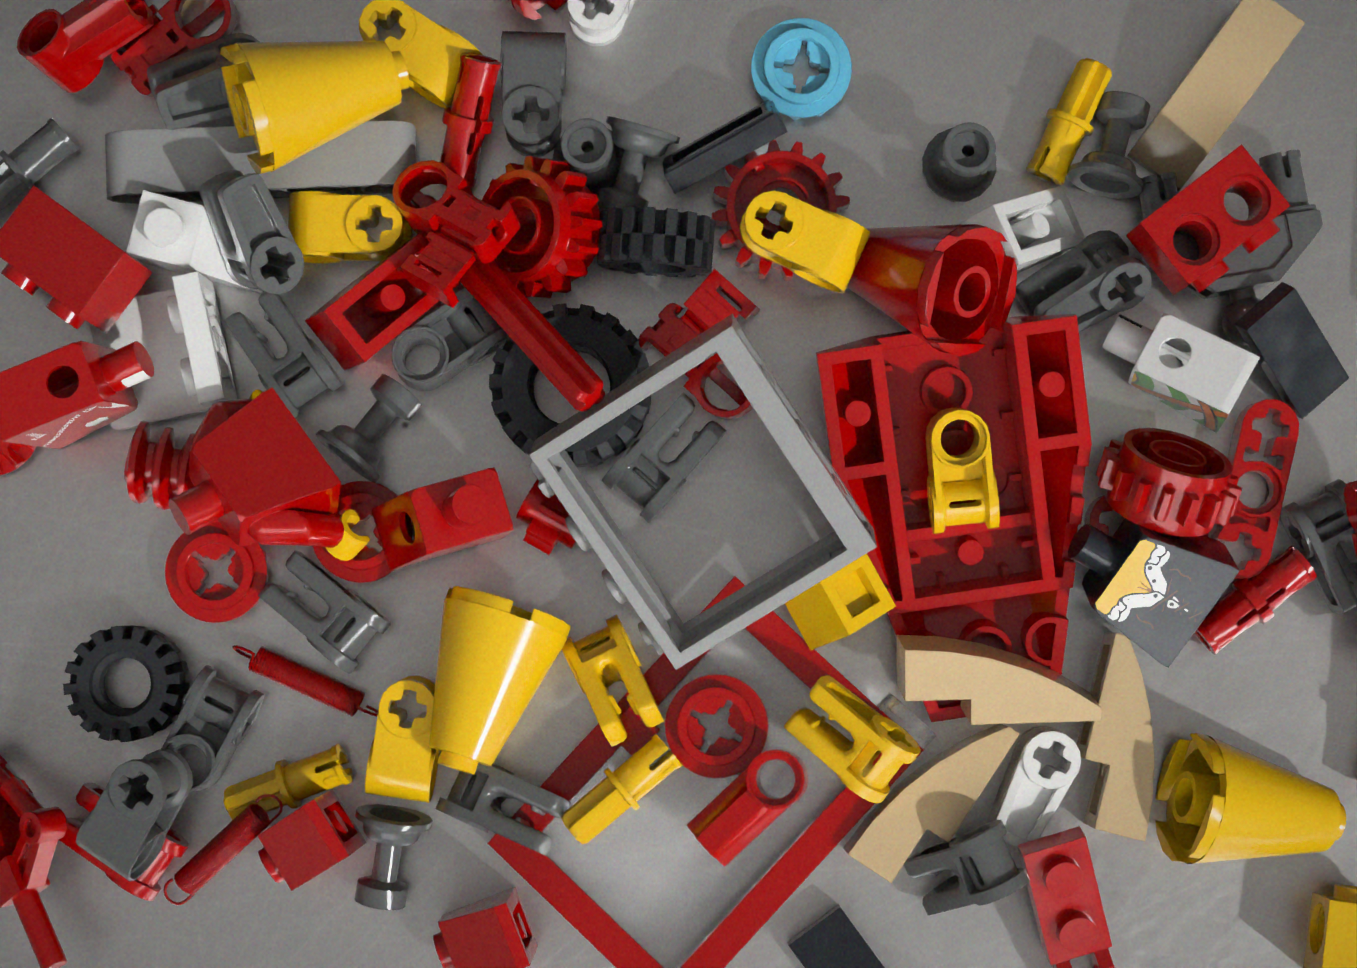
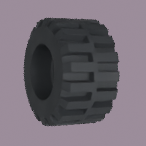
M566 303L552 305L553 310L542 313L575 351L590 354L603 365L609 377L610 391L649 367L646 354L643 353L636 336L630 329L627 331L620 324L619 319L607 312L606 315L596 312L594 306L580 304V308H568ZM506 334L508 340L502 349L497 348L493 357V362L495 363L493 374H489V389L492 391L493 399L491 405L507 436L525 454L529 455L535 439L560 423L549 419L538 407L534 396V381L539 369ZM651 395L565 449L576 467L590 466L592 468L604 464V460L614 455L617 457L627 449L626 446L633 438H637L643 428L644 420L650 410Z

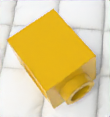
M867 553L785 603L810 650L847 637L896 607Z
M1334 884L1333 895L1312 892L1303 968H1357V886Z

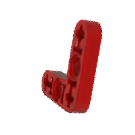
M1265 399L1248 405L1239 414L1233 431L1227 457L1233 466L1231 475L1240 478L1247 472H1256L1265 478L1269 486V496L1263 505L1258 508H1250L1238 500L1234 515L1230 517L1227 525L1214 523L1216 529L1211 538L1223 543L1235 542L1241 534L1245 536L1244 546L1253 550L1252 560L1240 561L1238 565L1240 571L1234 580L1258 576L1266 568L1273 549L1299 436V421L1296 413L1288 404L1277 399ZM1268 412L1273 414L1272 424L1281 428V436L1267 441L1263 455L1266 458L1276 457L1275 467L1264 461L1245 462L1243 460L1244 452L1249 454L1259 452L1262 434L1252 429V422L1265 418ZM1105 495L1096 498L1089 505L1085 513L1084 525L1090 524L1109 534V526L1099 523L1101 513L1113 511L1107 503Z

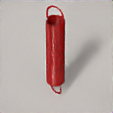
M238 645L232 646L237 653L250 659L248 668L249 671L252 670L255 674L258 673V675L269 678V680L275 681V683H281L284 687L286 686L296 692L298 691L301 695H307V697L313 698V700L315 699L322 704L324 703V705L327 704L330 708H336L339 712H344L351 717L356 714L357 710L376 717L378 715V710L369 705L366 708L374 712L360 707L365 696V692H362V690H356L353 686L342 683V681L339 682L336 678H330V676L324 675V673L322 674L315 669L313 670V668L310 669L307 665L304 666V664L287 658V656H281L278 652L275 653V651L264 648V646L259 648L256 656L249 649ZM240 650H243V651H245V652H247V653H250V654L252 655V657H251L250 655L245 654L244 652H242V651H240Z
M264 794L256 799L255 803H258L264 797H272L279 802L280 809L271 820H269L267 812L261 806L254 803L249 804L247 808L238 814L234 820L175 873L174 879L177 886L190 895L182 902L172 901L166 891L169 883L173 881L171 878L164 885V896L171 904L183 905L192 898L199 889L282 813V801L272 794Z

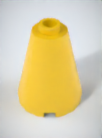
M384 41L234 43L222 47L220 55L233 63L232 65L221 67L224 86L239 138L252 136L258 150L257 153L246 155L256 174L273 172L399 105L402 99L401 90L408 89L410 84L408 70L399 50L391 52Z
M453 586V589L449 587L443 604L429 747L441 751L437 763L475 775L478 763L492 766L566 643L571 627L569 624L535 608L531 613L512 605V600L460 586Z
M1191 733V740L1178 739L1171 747L1163 763L1157 784L1156 800L1167 801V822L1155 821L1156 833L1162 851L1171 861L1198 864L1324 852L1344 832L1346 811L1340 803L1337 793L1332 788L1209 735Z

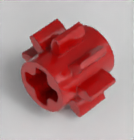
M537 479L516 515L518 520L529 525L523 541L550 555L558 542L572 550L576 541L570 534L565 522V518L570 515L556 494L548 498L542 493L538 487L539 480Z

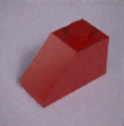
M421 233L414 236L362 274L305 320L344 370L365 363L439 302L436 298L411 285L400 267L410 254L418 256L428 245V242ZM421 264L419 265L420 268H422V269L426 270L427 272H429V273L435 275L436 277H439V275H437V274H435L434 272L428 270V269L425 268L423 265H421ZM458 282V283L453 287V289L456 288L460 283Z
M331 789L259 834L258 838L264 847L258 851V854L272 879L276 883L285 880L291 891L347 858L367 842L334 789Z
M516 887L444 914L438 921L441 932L433 935L434 945L443 968H525L531 965L538 947Z

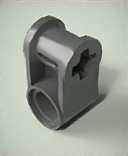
M502 31L500 75L501 88H503L502 118L507 141L513 150L522 156L541 157L555 148L562 132L563 90L566 87V33ZM537 112L540 115L541 121L537 124L536 132H525L523 123H526L528 113Z
M465 287L455 293L459 302L454 308L442 303L434 312L403 331L396 338L392 347V363L400 379L408 387L418 391L436 389L469 366L475 365L494 354L497 348H502L508 340L506 337L507 333ZM467 314H471L473 316V318L475 319V321L484 333L480 334L477 331V329L474 327V325L468 318ZM420 344L431 345L440 352L438 365L427 374H414L405 367V359L408 352Z
M206 665L192 683L180 708L179 716L161 748L180 753L184 747L192 744L203 751L207 764L205 772L199 779L193 781L190 792L205 790L216 784L222 777L237 746L254 723L265 698V695L258 690H254L249 694L218 678L217 670L209 665ZM212 698L231 707L233 712L214 703Z
M159 749L145 755L143 759H132L119 765L111 774V778L96 806L81 825L76 837V844L131 882L138 879L151 866L160 853L170 826L186 797L190 794L193 777L187 760L179 753L170 749Z

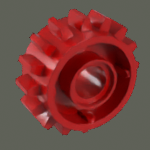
M770 141L767 153L758 156L755 151H752L743 156L745 165L741 169L732 164L724 168V175L731 183L730 187L716 186L714 188L713 199L726 205L725 209L717 210L711 215V219L715 220V225L726 226L727 232L719 239L718 244L720 248L726 249L735 246L739 251L735 265L739 269L748 264L749 261L759 265L758 278L763 280L769 274L770 269H780L784 281H791L793 272L754 254L747 249L742 241L740 234L741 219L755 197L763 192L779 191L787 193L816 208L833 213L841 212L850 205V197L835 194L834 189L841 183L843 178L841 173L835 172L827 175L822 169L826 156L822 152L812 159L802 155V142L796 141L791 151H780L777 141ZM755 216V219L763 224L761 235L765 238L772 239L778 231L787 233V230L783 229L780 225L771 223L766 217L759 218Z
M526 156L523 165L508 163L505 165L506 173L497 179L491 180L482 201L499 210L508 201L521 225L518 232L493 262L526 297L549 299L552 297L553 292L568 293L571 291L572 281L578 277H586L588 267L595 255L598 254L599 232L602 227L600 211L597 205L598 196L597 194H592L585 186L587 176L584 173L571 172L570 166L566 161ZM494 227L491 230L494 236H497L499 230Z
M1157 428L1132 429L1124 435L1122 442L1115 439L1110 440L1109 447H1104L1095 475L1099 477L1098 486L1107 489L1105 493L1107 503L1122 517L1147 529L1181 537L1205 535L1213 529L1215 522L1227 525L1230 517L1234 515L1242 492V487L1237 486L1239 478L1231 475L1233 471L1232 463L1223 453L1193 437Z

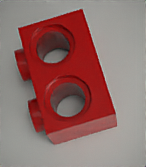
M1241 144L1126 234V237L1173 296L1190 284L1200 293L1230 270L1223 258L1242 245L1247 253L1250 254L1279 232L1280 228L1273 219L1291 205ZM1225 193H1235L1245 200L1249 211L1247 220L1235 219L1226 211L1224 206ZM1175 231L1187 232L1195 238L1199 247L1197 260L1186 259L1177 253L1173 244Z

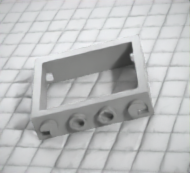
M733 314L607 393L600 404H594L586 412L579 411L535 439L529 453L533 461L529 464V467L539 480V489L548 498L556 494L570 515L565 518V522L576 543L585 552L593 548L606 567L602 571V577L613 597L620 604H624L627 601L630 602L642 620L638 624V629L646 645L649 646L651 644L658 655L665 653L676 670L877 547L873 527ZM717 353L834 529V532L683 624L565 449Z

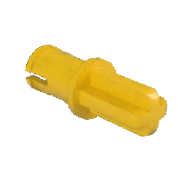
M1089 58L1081 59L1077 62L1056 109L1049 108L1045 115L1049 119V123L1031 161L1026 167L1028 172L1048 182L1053 179L1052 182L1056 185H1064L1068 170L1084 137L1091 136L1094 131L1090 122L1112 77L1110 68L1099 61Z
M657 734L652 736L648 743L613 772L609 768L605 769L603 772L607 777L563 813L561 819L577 841L582 844L589 843L630 807L637 811L640 808L637 801L674 770H678L683 766ZM665 753V755H663L659 760H657L653 765L650 766V764H652L656 759H658L662 754Z
M336 744L328 750L290 764L285 759L277 761L274 770L228 786L224 790L223 799L226 811L231 819L234 820L251 803L258 804L266 812L280 808L279 802L272 797H264L258 803H255L256 799L264 794L275 795L282 801L283 806L288 805L291 809L301 807L302 799L342 784L347 785L353 782L352 768L343 769L342 767L343 764L349 763L348 756L340 744Z

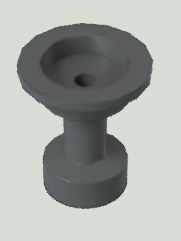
M1109 91L1103 94L1096 112L1097 118L1106 124L1100 151L1086 154L1081 162L1072 164L1069 168L1068 179L1076 187L1095 195L1115 199L1133 198L1143 191V180L1136 174L1134 163L1125 157L1131 130H1139L1146 125L1150 104L1144 98L1123 91Z
M607 116L606 123L612 128V140L624 152L614 186L600 187L597 205L607 210L613 207L623 209L625 206L644 209V206H648L649 201L639 195L638 192L648 157L658 158L663 156L669 146L679 144L680 137L649 126Z
M583 118L574 121L565 129L555 145L553 159L566 161L570 166L571 172L584 173L587 176L585 186L592 194H597L598 196L600 187L614 186L624 150L614 144L612 131L603 123L595 119Z
M972 122L962 123L954 128L938 133L928 143L922 157V174L928 187L939 197L951 202H967L981 196L992 184L996 174V144L992 134L984 126Z
M381 374L370 388L377 401L354 429L347 425H337L330 431L319 430L316 433L318 440L338 459L364 478L375 483L380 478L377 473L380 454L374 444L396 417L410 421L422 406L420 401L408 389L386 374Z
M381 804L359 806L356 809L355 817L363 822L364 833L369 839L377 842L372 875L360 877L357 880L354 899L357 903L374 909H403L406 905L408 885L397 880L402 846L411 845L418 841L421 832L430 830L433 820L422 812L404 807Z

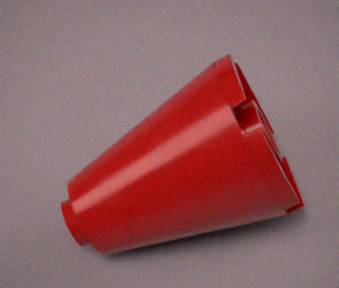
M978 224L866 228L870 231V236L847 288L930 346L944 353L956 356L976 353L986 346V344L979 341L990 328L1001 329L1008 318L1013 304L1017 282L1015 258L1005 254L1000 241L1007 242L1002 233Z

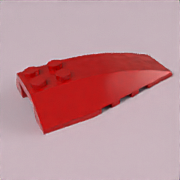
M1059 314L1008 317L1000 330L990 328L979 341L986 344V346L976 353L963 356L938 351L910 331L871 336L816 352L830 462L874 529L877 547L868 552L867 555L896 607L887 612L895 634L940 636L981 643L1020 655L1062 675L1069 622L1066 617L1070 588H1073L1076 562L1068 557V549L1074 535L1078 531V525L1082 523L1085 500L1082 496L1086 466H1089L1092 446L1077 315ZM951 407L963 408L980 416L988 427L992 465L999 498L1000 522L998 528L988 529L985 523L946 526L943 533L933 534L927 496V477L929 473L925 436L926 427L931 418L941 410ZM958 419L951 421L944 427L941 433V444L948 455L963 454L971 447L974 433L969 423ZM976 500L955 501V502H951L949 505H951V504H961V503H972V502H975ZM961 700L923 701L931 722L966 717L961 709Z

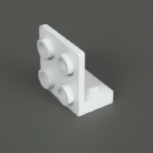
M198 271L173 276V289L134 297L107 334L89 323L93 344L117 350L138 341L147 350L154 366L153 377L132 386L138 401L137 409L110 423L113 429L122 431L138 427L141 421L154 424L208 412L211 405L216 402L237 400L213 282Z

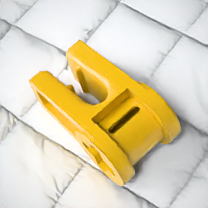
M617 614L606 619L608 626L575 642L572 637L567 638L562 648L571 671L582 692L586 694L597 721L611 747L624 742L627 738V732L619 717L621 709L614 697L609 695V687L614 682L622 681L625 684L629 693L627 701L636 715L639 714L644 725L654 727L665 722L639 668L642 666Z
M830 675L822 676L811 688L809 697L829 715V720L834 719L852 735L854 742L827 723L824 715L820 717L806 707L795 711L785 723L784 728L831 768L851 791L869 802L882 803L890 791L889 781L903 763H912L919 755L921 749L915 739L904 728L892 720L883 717ZM882 753V756L880 757V759H879V760L877 761V763L873 766V762L876 760V758L879 756V754Z

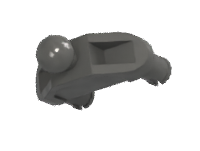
M1288 150L1285 152V156L1278 152L1259 158V165L1264 173L1291 205L1273 219L1280 228V231L1250 254L1247 253L1242 245L1223 258L1230 270L1200 293L1196 291L1192 284L1185 287V289L1202 299L1229 295L1230 303L1226 306L1223 313L1222 327L1228 338L1242 346L1248 345L1236 328L1235 323L1261 301L1256 298L1255 290L1266 288L1279 281L1311 243L1323 225L1320 210L1316 209V205H1309L1300 162V150ZM1175 172L1162 173L1161 178L1158 179L1156 174L1141 178L1144 187L1139 197L1144 219L1178 194ZM1175 231L1173 244L1177 253L1186 259L1197 260L1199 247L1195 238L1187 232ZM1141 256L1142 260L1149 266V264H1148V263L1145 261V259Z

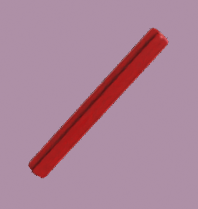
M425 194L434 202L437 201L433 196ZM410 202V207L420 208L415 203ZM413 229L417 234L421 233L426 239L427 232ZM475 252L476 261L459 280L574 409L586 412L594 404H600L605 397L603 380L493 261L486 264L481 263Z

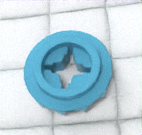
M794 18L780 22L770 28L755 47L751 61L754 90L764 102L767 100L769 102L773 101L779 113L787 115L793 120L813 116L821 117L826 111L842 100L849 86L852 74L849 50L841 36L834 29L820 21L809 18ZM801 45L807 46L806 56H809V66L823 73H819L818 76H808L805 86H802L801 93H795L796 85L793 84V74L783 72V68L776 67H783L784 64H794L796 56L800 54Z

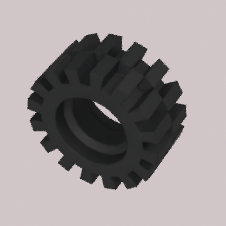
M625 206L623 209L613 207L608 208V210H602L600 213L602 227L599 232L597 264L602 268H608L613 271H625V273L630 274L645 273L646 276L665 275L667 277H678V275L696 277V275H708V273L712 272L715 220L710 219L711 217L707 215H697L696 212L691 211L678 212V209L671 208L658 210L655 207L644 206V209H638L634 206Z
M114 626L111 629L99 630L91 634V640L80 643L73 651L78 655L75 661L67 662L64 672L71 674L70 683L63 684L64 695L71 694L73 704L67 706L71 715H79L83 720L80 724L87 732L95 731L99 733L98 738L106 741L120 740V742H130L153 736L154 733L165 730L172 724L171 719L175 715H179L183 695L187 694L190 688V683L185 682L184 672L189 671L187 662L180 661L177 653L181 650L174 642H167L164 639L165 635L157 630L145 629V626ZM122 658H131L139 661L145 666L150 675L151 686L149 694L140 705L134 708L117 706L108 698L104 688V678L107 670L114 662Z

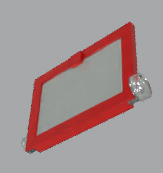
M734 576L702 612L745 585ZM772 611L677 670L665 653H663L643 674L664 721L672 699L690 681L713 674L727 675L742 680L762 699L767 713L769 728L762 752L774 749L791 751L802 759L807 768L808 785L800 800L784 811L726 867L701 845L686 825L742 772L726 778H708L697 775L684 766L674 770L637 801L640 805L637 811L630 807L589 843L582 844L577 841L566 828L561 818H556L547 813L541 816L532 811L531 806L524 803L511 818L515 820L517 817L528 821L530 827L549 835L552 838V846L548 855L540 854L498 834H495L487 844L616 968H725L875 804L851 791L831 768L784 728L785 723L795 711L806 707L820 717L824 715L827 723L854 742L852 735L834 719L829 720V715L809 697V692L817 680L822 676L830 675L883 717L892 720L904 728L918 743L921 749L919 755L936 738V734L890 692L877 706L873 704L815 649L810 650L806 641ZM627 692L617 703L621 709L619 717L627 732V738L624 742L611 747L598 723L543 782L540 788L571 802L570 808L607 777L603 772L605 769L609 768L613 772L648 743L655 734L660 737L671 751L666 739L665 722L654 727L644 725L639 714L636 715L627 701V696L629 695ZM730 700L715 715L705 712L700 714L695 710L692 712L691 715L700 719L699 723L707 728L704 737L706 742L701 750L706 752L710 744H714L719 737H725L729 740L734 738L739 742L742 741L743 737L734 733L735 729L728 724V718L731 714L729 709L733 704ZM665 753L662 754L658 759H656L652 764H650V766L653 765L657 760H659L663 755H665ZM880 753L876 760L873 762V766L880 759L882 753ZM778 759L772 760L761 771V785L769 795L778 798L784 797L794 787V771L786 762ZM903 763L889 781V787L893 785L912 763Z

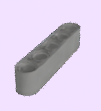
M367 121L277 170L259 175L263 178L273 199L289 198L290 193L300 191H320L340 195L392 194L393 185L399 174L408 166L417 163L415 125L404 121ZM235 126L109 132L105 134L107 200L118 203L139 204L142 192L145 190L187 202L202 201L199 187L215 175L228 170H239L243 175L256 173L246 155L257 153L258 150L252 136L239 138Z

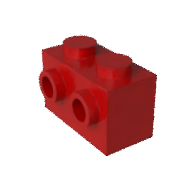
M35 186L31 188L0 229V257L8 263L1 273L32 296L39 287L52 296L46 307L76 329H79L86 320L107 334L153 273Z

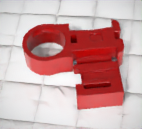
M169 0L159 10L152 4L149 8L153 13L154 26L123 46L126 48L124 53L120 50L111 53V59L120 71L125 72L132 79L131 84L139 93L154 97L148 82L147 68L232 34L237 21L236 6L232 0H215L204 12L185 26L182 24L181 11L186 0ZM225 10L222 25L215 33L199 38L193 37ZM157 13L161 15L162 20L156 15Z
M428 160L410 165L399 174L393 185L392 195L403 218L413 229L427 232L426 239L429 242L418 256L410 254L400 267L411 285L454 308L459 300L452 289L476 261L475 252L481 263L492 262L518 232L521 224L508 201L499 210L473 195L465 178L452 172L441 162ZM433 184L447 186L443 196L436 202L428 198L420 190ZM412 201L420 208L410 207V202ZM493 227L499 230L497 236H494L491 231ZM420 264L423 265V266H424L425 268H427L428 270H430V271L434 272L435 274L439 275V277H436L435 275H433V274L427 272L426 270L420 268L419 265H420Z
M714 269L685 301L684 305L688 308L685 314L679 318L678 314L684 308L676 303L666 305L658 314L659 321L653 327L648 326L638 338L639 345L644 350L653 345L664 356H667L729 315L733 314L736 319L741 315L747 320L751 314L755 316L760 311V308ZM720 286L722 287L721 291L741 308L740 311L716 291ZM717 353L685 373L689 380L683 387L697 399L704 410L718 418L735 419L744 416L753 409L743 391L716 368L724 364ZM707 377L740 406L737 409L728 411L727 409L717 408L712 405L705 393Z

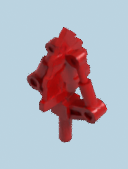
M0 755V908L11 905L15 906L40 968H60L68 961L39 893L51 884L48 872L58 839H61L67 831V819L59 807L44 808L32 795L33 792L26 782L19 780L6 768L8 762Z

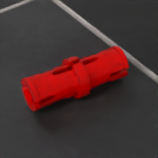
M461 53V63L452 105L444 109L442 122L447 125L440 162L446 165L452 172L465 178L468 186L472 188L476 184L475 177L485 134H490L493 128L494 119L489 116L498 71L501 69L502 63L494 58L480 54Z
M1291 545L1285 552L1267 565L1258 576L1235 581L1232 584L1233 591L1214 605L1194 633L1203 645L1215 655L1220 649L1230 643L1232 639L1259 621L1264 624L1274 617L1272 610L1282 604L1284 600L1296 591L1317 578V574L1300 551Z

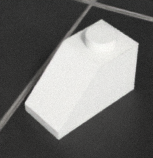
M1062 185L994 204L957 224H978L1002 233L1007 242H1000L1003 245L1005 254L1015 258L1017 273L1069 251L1085 238Z
M143 190L126 250L128 254L143 264L181 274L198 271L212 282L258 294L264 293L259 289L239 285L227 273L225 262L205 206Z

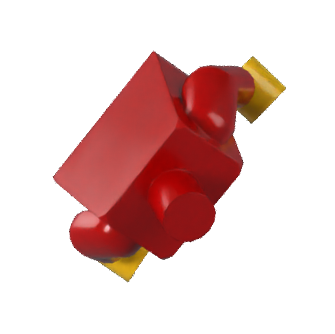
M273 387L264 392L256 389L252 392L249 399L219 401L211 405L191 441L189 476L194 487L169 499L171 512L180 528L186 534L190 535L218 519L233 542L238 546H247L258 542L261 545L326 547L331 555L344 561L353 559L370 541L369 536H359L351 531L360 521V517L355 510H346L339 518L332 515L337 512L341 481Z

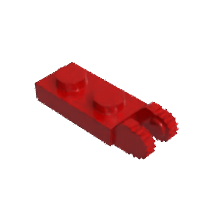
M1080 826L1017 845L1022 867L1026 869L1030 878L1027 887L1043 950L1050 965L1053 968H1072L1070 959L1090 954L1093 962L1092 968H1115L1108 948L1112 947L1093 864L1086 836Z

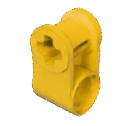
M401 0L371 1L363 9L359 18V32L363 41H380L377 32L379 26L390 30L395 23L399 24L402 38L398 40L395 37L389 36L384 42L391 52L397 50L401 52L408 70L409 87L426 100L443 109L451 107L461 63V53L480 55L482 53L458 33L445 26L436 24Z
M300 191L289 194L288 229L303 254L304 263L380 262L413 237L412 228L405 221L396 204L386 197L378 195H340L320 191ZM383 216L392 225V230L382 231L380 241L376 242L367 233V229L377 227L379 217Z
M779 191L763 192L755 197L747 207L740 224L741 239L751 252L791 270L797 276L810 283L837 293L845 292L870 236V231L844 216L816 208L787 193ZM770 210L781 215L779 225L787 230V233L778 231L772 239H767L761 235L763 224L755 219V216L765 218Z
M951 407L941 410L931 418L926 427L925 436L929 473L927 477V496L933 534L943 533L946 526L985 523L988 529L998 528L1000 522L999 498L992 465L988 427L980 416L963 408ZM958 419L967 421L974 433L971 447L963 454L948 455L941 444V433L944 427L951 421ZM976 500L975 502H972V503H961V504H951V505H949L951 502H955V501Z
M420 675L407 676L390 685L382 694L379 702L375 736L370 748L366 769V794L431 802L439 759V750L429 747L435 683L431 679ZM411 690L416 692L417 703L427 706V712H422L414 718L413 722L407 720V710L397 707V700H401L409 695Z

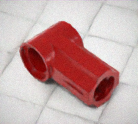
M84 0L64 14L55 9H46L36 14L24 26L18 37L17 49L20 55L67 93H75L86 88L94 81L100 73L105 57L154 26L153 13L144 0Z
M782 749L764 751L757 755L750 765L686 826L701 845L726 867L784 811L800 800L808 785L807 768L802 759L791 751ZM776 759L789 764L795 775L793 789L788 795L781 798L773 797L765 792L760 780L761 771L764 766Z

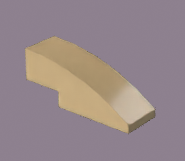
M1239 0L1127 156L1152 174H1156L1158 178H1161L1162 173L1175 172L1177 191H1179L1240 113L1305 22L1274 0Z
M1104 632L1089 691L1102 708V721H1082L1076 744L1080 750L1081 758L1098 762L1083 823L1097 830L1145 842L1153 800L1155 757L1151 713L1142 672L1130 639L1123 634Z
M896 635L897 686L905 701L961 700V709L971 725L1102 721V708L1087 690L1056 671L1025 657L976 642L940 636Z
M997 724L963 739L929 759L896 785L882 803H879L867 815L843 849L849 856L892 883L926 829L948 843L951 841L1014 744L1019 733L1009 726Z

